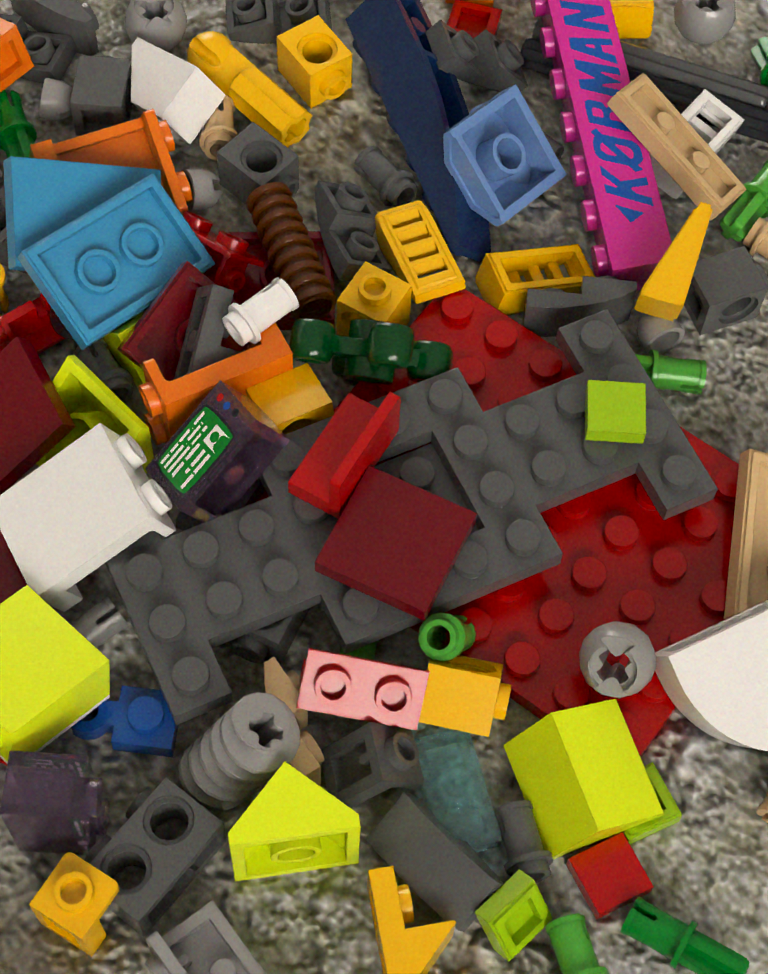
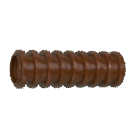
M281 182L263 184L249 194L246 200L247 210L251 214L253 224L257 227L258 237L262 240L263 249L267 253L269 263L273 266L275 277L283 279L297 297L299 307L290 312L294 320L300 318L318 320L333 310L337 303V297L331 289L329 279L325 276V269L320 263V257L314 249L312 239L308 235V229L303 223V217L298 211L297 203L292 198L291 189L287 184Z

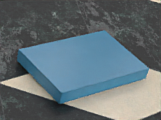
M10 156L3 160L8 269L26 271L17 259L23 250L153 173L161 183V170Z
M154 173L23 250L17 257L81 350L89 347L147 310L182 262H190L202 273H205L216 264Z

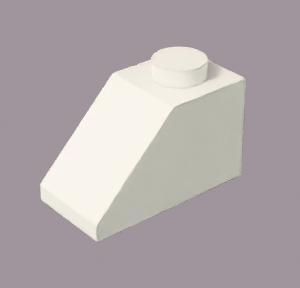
M137 37L132 44L131 102L142 112L154 109L158 122L166 120L172 135L191 145L226 95L197 66Z

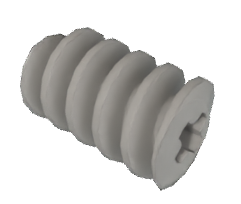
M255 692L243 696L183 752L178 764L179 780L185 792L199 804L211 810H228L239 806L246 798L271 779L284 761L289 764L295 758L300 745V729L294 713L285 702L272 694Z

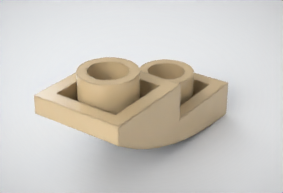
M272 657L264 662L265 693L272 694L285 702L294 713L301 730L308 726V710L296 708L301 685L299 682L300 676L293 669L285 673L276 658ZM303 730L300 732V745L295 758L289 764L321 786L320 763L324 761V756L312 735L307 730Z

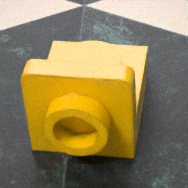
M72 852L64 854L29 903V906L42 925L92 957L107 936L101 925L100 918L114 900L120 888L116 880Z

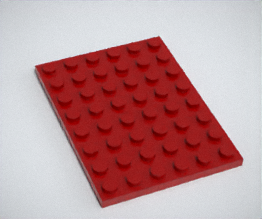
M466 289L433 299L409 326L414 331L415 341H436L445 343L452 348L453 361L451 370L459 368L483 412L576 375L560 349ZM395 369L393 384L380 385L358 382L349 393L366 402H370L387 395L389 392L393 393L417 382L408 379L407 369ZM343 399V400L340 402V404L333 410V411H334V414H335V412L337 411V409L340 407V405L342 404V402L344 401V399ZM682 427L680 428L718 488L713 500L663 520L636 474H633L543 511L540 514L563 553L561 563L444 612L465 616L468 619L464 624L472 623L475 627V642L471 648L461 652L460 655L503 664L500 682L512 685L510 698L539 719L544 718L551 712L616 699L640 757L648 749L677 707L666 694L655 671L651 681L636 694L620 699L600 695L584 679L580 669L579 651L584 638L594 628L613 621L636 625L649 636L654 651L657 652L726 620L724 619L739 464ZM430 442V443H427V444H425V445H422V446H420V447H417V448H415V449H412V450H410V451H407V452H405V453H402V454H400V455H397V456H395V457L401 456V455H403V454H406V453H408V452H411V451H413V450H416V449H418V448H421V447H423V446H426V445H428V444H431V442ZM392 457V458H389V459L384 460V461H382V462H379V463H377L376 465H378V464H380V463H383V462H385V461H388V460H390V459H393V458H395V457ZM266 491L256 500V502L268 497ZM423 622L411 626V628L419 633ZM446 630L447 641L444 643V645H448L450 642V633L448 630ZM609 652L606 660L611 666L615 663H621L626 667L629 658L624 653L614 656Z

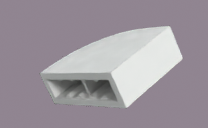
M767 600L655 652V672L666 694L689 721L721 741L768 751Z

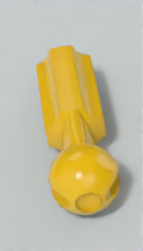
M207 31L199 33L191 40L187 49V62L197 66L225 95L232 98L234 106L241 113L287 148L301 141L310 129L311 113L241 54L226 35L220 32Z

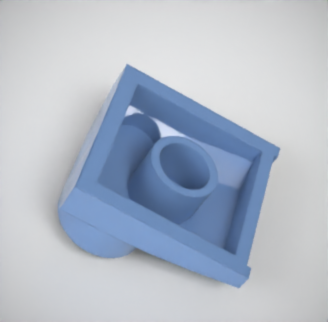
M516 84L502 90L490 100L474 107L468 116L443 134L444 164L451 176L454 177L470 209L495 226L504 224L567 175Z

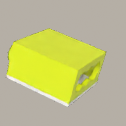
M28 585L0 603V758L15 771L21 766V760L28 761L110 698V660Z

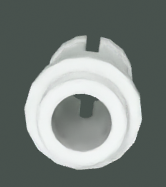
M276 277L269 285L241 305L237 303L229 305V313L222 318L223 324L231 337L239 345L244 346L249 341L256 344L261 340L260 333L289 312L296 310L299 307V302L289 285L283 279Z

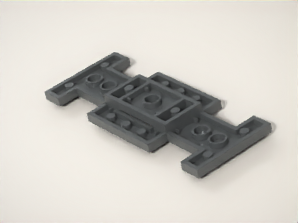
M608 309L558 328L556 341L576 373L575 376L487 411H482L458 367L393 392L401 397L399 431L378 463L431 442V444L380 463L374 468L477 513L476 523L426 618L432 614L452 610L560 564L563 553L540 513L618 480L636 474L663 520L714 499L718 490L717 486ZM588 380L646 383V436L643 444L585 440V389ZM387 395L368 403L379 408ZM333 416L249 448L250 460L268 495L267 498L164 539L156 531H150L105 562L175 725L233 702L232 691L212 649L221 644L316 605L320 613L325 612L345 654L423 622V620L315 571V560L338 519L288 493V481Z

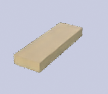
M642 73L606 103L697 207L700 202L711 205L713 210L710 221L716 218L747 190L646 74Z

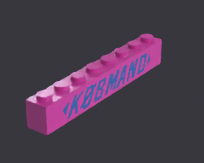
M530 0L533 16H542L544 27L540 28L542 55L544 58L551 57L554 69H551L549 73L552 97L554 100L561 99L564 112H560L562 139L564 143L572 142L575 154L570 156L572 181L575 187L582 186L585 200H581L580 203L582 224L585 232L593 231L596 245L591 247L594 274L596 277L613 276L620 280L637 281V291H639L672 241L649 151L606 104L618 91L631 82L610 0Z

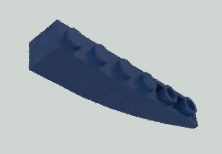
M365 0L346 19L354 38L352 42L353 47L364 60L371 75L369 82L388 112L386 115L387 122L398 134L406 151L404 159L419 179L424 190L422 198L427 207L434 212L442 230L441 234L450 252L456 256H464L482 262L485 254L491 253L489 221L470 209L454 177L451 176L444 164L443 134L469 115L457 78L450 72L445 73L437 66L436 61L438 59L432 52L425 32L432 27V24L420 0Z

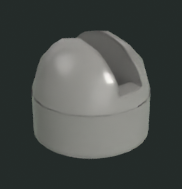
M45 78L40 100L39 118L51 121H64L72 117L70 98L73 88L61 80Z
M203 168L183 170L188 179L193 197L192 201L186 202L188 211L205 210L218 203L222 190H214L213 184L220 182L219 176L211 170Z
M648 314L642 315L638 320L636 329L638 339L647 354H649L651 349L658 350L659 355L673 349L681 342L685 334L678 320L674 319L672 322Z

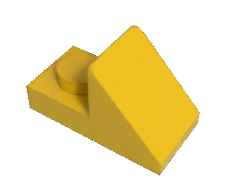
M393 866L368 870L367 891L382 973L427 974L453 937L456 921L451 920L405 929V924L414 922L413 904L408 884L397 885Z

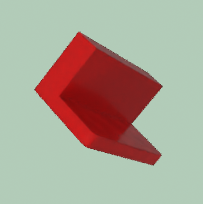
M389 392L378 408L348 393L289 479L288 493L339 519L368 466H376L399 431L401 397Z

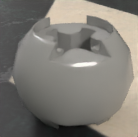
M179 0L130 1L125 14V29L133 43L139 37L165 51H169L182 41L187 28V15Z
M677 0L674 6L675 25L681 35L691 42L697 44L717 42L730 31L736 19L735 1Z
M613 621L594 628L584 638L579 651L580 669L586 683L600 695L620 699L638 693L651 681L656 669L655 651L649 636L636 625ZM609 652L614 656L624 653L629 658L626 667L621 663H615L611 666L606 660Z

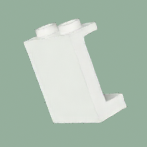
M101 423L0 495V531L27 585L50 606L63 612L83 599L76 586L77 582L146 533L156 531L164 537H168L176 531L167 511L172 509L171 501L162 487L155 480H149L142 467L147 462V458L139 444L128 433L120 436Z

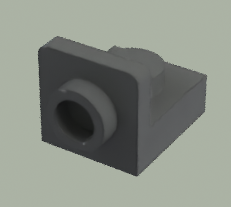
M369 722L321 749L324 756L322 766L328 792L350 808L391 787L415 789L424 784L419 761V750L410 729Z

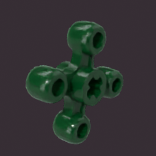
M309 318L296 319L292 326L289 342L294 360L311 364H327L332 358L331 368L334 375L370 384H393L395 369H407L408 379L419 383L451 370L453 352L449 345L436 341H415L412 328L402 324L376 320H351L349 335L339 336L336 335L335 327L330 322Z

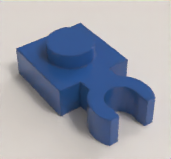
M122 685L119 702L107 699L96 708L98 714L94 719L90 721L80 720L71 727L73 735L84 740H94L105 733H112L111 745L113 750L173 757L179 725H175L161 690Z

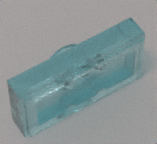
M452 729L415 738L414 741L419 750V761L424 777V784L420 786L425 806L453 838L466 841L475 852L500 847L502 837L470 733Z

